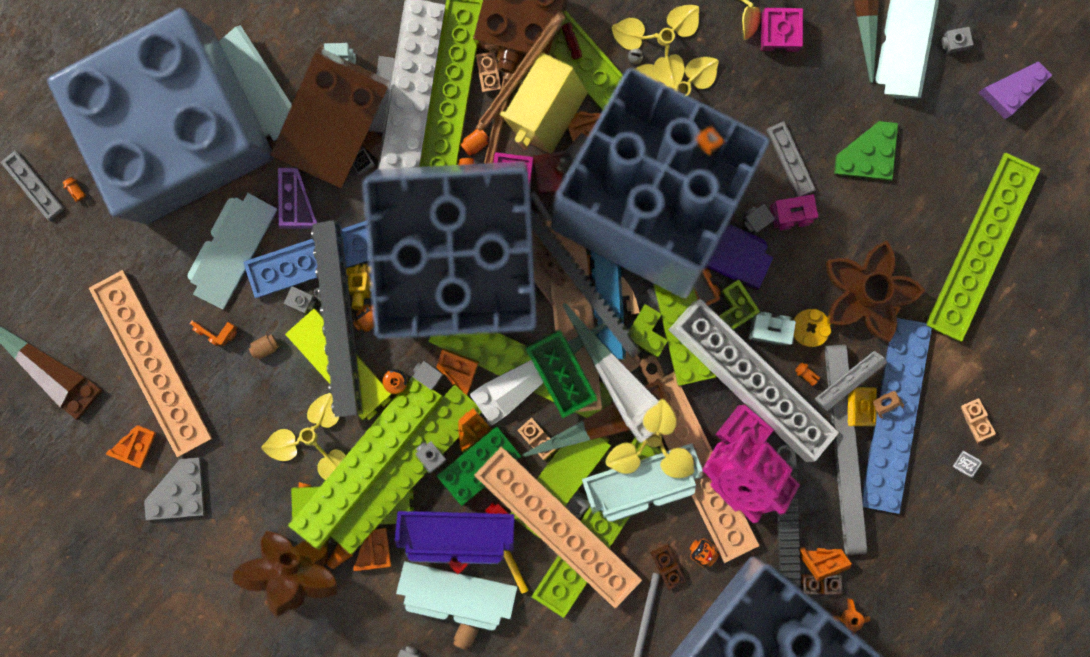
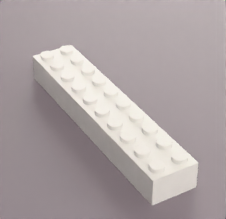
M405 0L377 170L419 167L445 9L443 4L425 0Z
M701 299L692 302L669 328V331L757 416L772 427L774 432L805 462L816 461L839 433Z

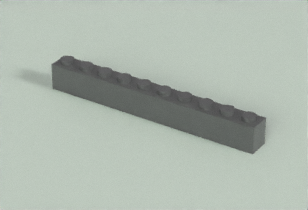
M338 221L312 224L311 236L315 244L313 254L317 261L318 295L321 298L322 304L320 314L324 321L322 332L326 338L324 349L325 354L328 356L327 372L330 375L331 382L329 384V391L333 399L331 409L335 417L363 414L342 226L341 222Z

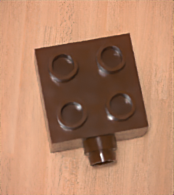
M483 0L473 36L477 49L496 53V59L499 61L497 69L505 73L514 74L536 41L541 37L551 19L555 18L558 13L565 15L569 0ZM561 27L542 51V53L552 58L554 57Z

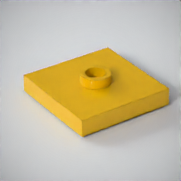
M856 387L848 394V426L876 425L877 411L873 404V401L877 399L876 388Z

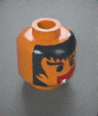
M364 304L362 310L353 312V318L355 319L353 320V325L358 331L362 329L364 332H369L375 327L373 304L371 306Z
M393 369L384 375L382 383L387 392L400 394L407 388L409 380L403 371Z
M705 538L699 542L695 540L689 548L692 551L690 558L702 567H711L719 556L717 553L718 548Z

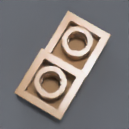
M495 53L477 54L476 58L482 92L501 89Z
M621 277L622 296L629 297L630 299L626 300L627 311H631L632 315H638L639 308L635 295L628 282Z
M979 398L961 406L977 443L996 435Z
M532 418L517 430L532 448L550 439ZM557 449L538 454L545 461Z

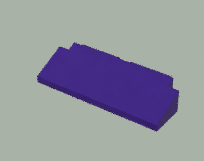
M728 225L723 230L705 267L736 281L740 280L741 283L759 290L773 257L765 254L768 245H766L764 239Z
M398 511L395 542L397 548H406V557L411 562L448 563L452 558H457L460 563L499 564L501 559H504V551H514L515 516L514 514Z

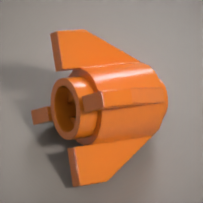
M848 599V609L841 616H831L837 622H842L853 635L863 627L864 623L870 621L869 616H862L856 611L853 599Z

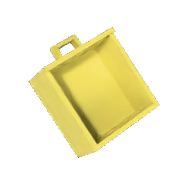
M541 52L506 113L502 111L500 115L516 134L515 141L523 150H526L532 144L552 154L588 92L572 67Z

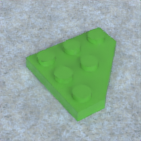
M877 122L837 154L834 175L891 181L893 178L898 123Z

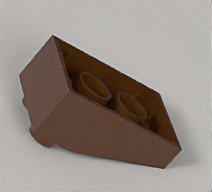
M319 47L310 62L270 156L342 188L390 81Z

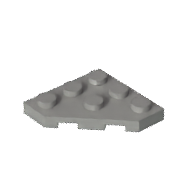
M201 457L180 459L144 501L146 520L205 515Z

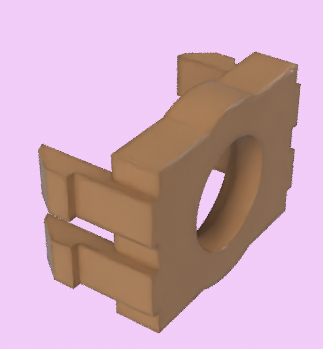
M648 355L646 359H640L638 363L648 383H653L663 378L664 373L661 365L654 355ZM650 363L657 366V372L653 375L649 374L646 370L647 365Z
M895 391L884 394L873 401L878 416L882 419V414L900 405L904 408L901 397ZM885 399H892L888 406H882V402Z

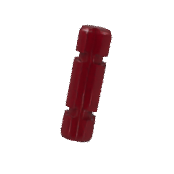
M571 23L563 24L561 28L563 34H565L572 59L578 60L582 58V52L579 49L575 33L572 32L573 27Z

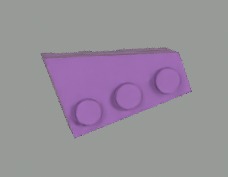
M1036 62L985 87L978 93L1006 119L1023 105L1052 74L1040 62Z
M278 168L279 228H313L312 224L317 222L298 168Z

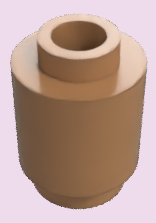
M273 334L265 335L250 343L251 348H249V351L253 358L257 357L261 360L276 352L279 344Z
M461 623L455 634L453 644L461 649L468 650L472 646L479 629L475 626Z

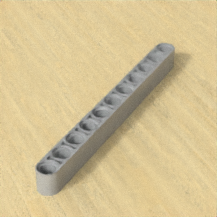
M845 344L825 346L828 387L849 371ZM847 394L830 408L832 426L839 432L833 441L846 556L867 553L855 426H848Z

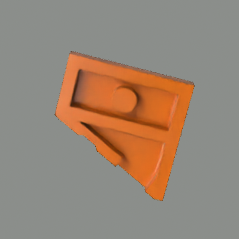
M579 111V113L574 115L567 127L574 146L588 140L602 113L589 114Z
M442 349L436 368L442 374H445L453 385L455 384L468 396L479 362L450 350Z
M474 408L458 420L459 448L465 453L492 431L491 427Z
M137 425L128 435L118 441L119 443L112 449H109L106 455L142 468L156 432Z
M387 528L375 529L364 540L353 568L354 571L391 567Z
M799 548L800 557L817 582L851 568L852 564L842 549L827 550L825 548H817L816 551H807L805 548Z

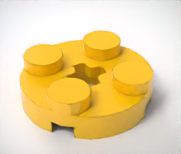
M807 309L798 313L793 320L796 321L794 339L806 347H816L823 344L831 333L830 325L827 324V316L817 309ZM808 323L816 326L814 333L806 331Z

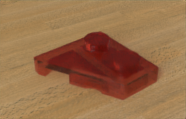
M569 150L553 152L552 154L533 155L539 194L559 190Z

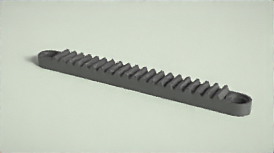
M530 208L531 228L621 345L634 358L641 351L630 337L631 331L625 330L626 324H620L622 319L616 318L617 313L611 311L612 306L607 305L608 301L602 299L603 295L601 293H597L598 288L592 287L594 283L590 280L588 281L589 277L584 274L585 271L579 268L580 265L574 262L575 258L571 257V253L565 250L566 247L560 244L561 240L556 238L557 235L551 232L552 229L546 226L547 222L542 220L543 217L535 214Z
M782 445L776 452L780 455L784 449L790 451L791 457L784 461L793 469L790 475L797 481L796 453L790 446ZM797 490L786 512L783 514L777 512L779 574L801 592Z

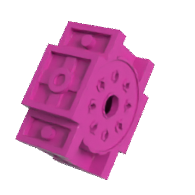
M750 431L744 432L740 440L728 445L723 441L719 442L702 469L712 480L710 486L735 512L741 510L752 523L759 522L762 514L774 510L779 514L785 513L800 486L790 475L793 469L767 442L761 444Z

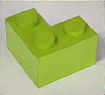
M737 280L721 291V294L731 308L719 315V317L732 330L760 312L740 280Z
M645 304L629 329L631 331L630 337L639 348L657 358L668 340L652 331L661 313Z

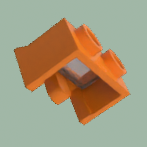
M706 267L702 270L694 285L697 300L701 299L709 306L720 300L719 295H721V292L716 284H712L710 280L712 278L711 273Z

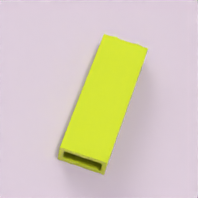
M313 309L285 335L330 384V375L327 372L328 356L325 354L324 349L326 338L322 332L324 321L318 310ZM357 355L363 414L358 416L362 420L366 418L370 420L378 413L376 409L382 405L384 407L392 400L390 397L393 394L385 390L382 381Z

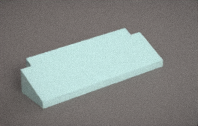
M890 0L884 32L886 42L882 44L876 75V82L886 86L885 94L895 99L921 98L939 0Z
M241 25L236 26L219 40V43L265 137L270 135L273 141H275L279 136L292 104Z
M247 193L244 201L238 198H229L211 230V235L214 237L212 242L206 241L188 272L187 276L191 280L190 282L197 285L193 295L223 310L225 309L246 270L243 262L252 259L278 211L277 208Z
M693 444L679 447L689 451L694 462V473L685 478H673L666 475L660 466L661 461L666 457L663 453L640 460V466L632 473L624 474L612 469L582 479L592 513L602 511L604 518L613 522L646 511L650 503L661 506L694 495L696 488L694 480L702 478L703 470Z
M405 561L396 594L405 596L404 604H406L405 608L409 612L440 619H446L448 614L454 615L455 622L494 630L499 625L501 617L510 619L517 586Z

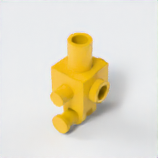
M357 264L355 267L346 268L347 275H349V294L353 298L352 308L355 310H362L364 298H371L372 296L371 277L369 276L371 272L368 264H364L363 267Z

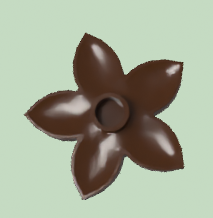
M887 240L876 245L867 253L862 266L853 260L837 258L825 262L830 281L835 287L844 292L843 295L839 296L832 303L828 312L827 324L844 326L854 323L863 317L869 332L887 343L891 341L897 326V315L893 307L908 305L917 300L926 291L917 281L909 277L892 276L895 268V256Z
M266 531L261 539V558L249 560L233 572V583L239 587L250 591L266 590L267 605L276 617L300 607L305 600V596L310 598H327L337 595L335 578L329 570L323 567L329 557V538L318 550L306 540L299 543L296 547H292V544L286 537L278 533Z

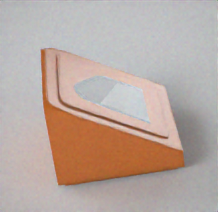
M711 127L699 133L696 137V141L709 155L724 143L723 139Z

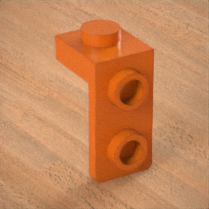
M193 320L190 322L194 326L192 330L201 336L204 333L210 337L208 341L217 347L219 344L225 346L237 334L236 329L238 327L230 322L226 323L218 336Z

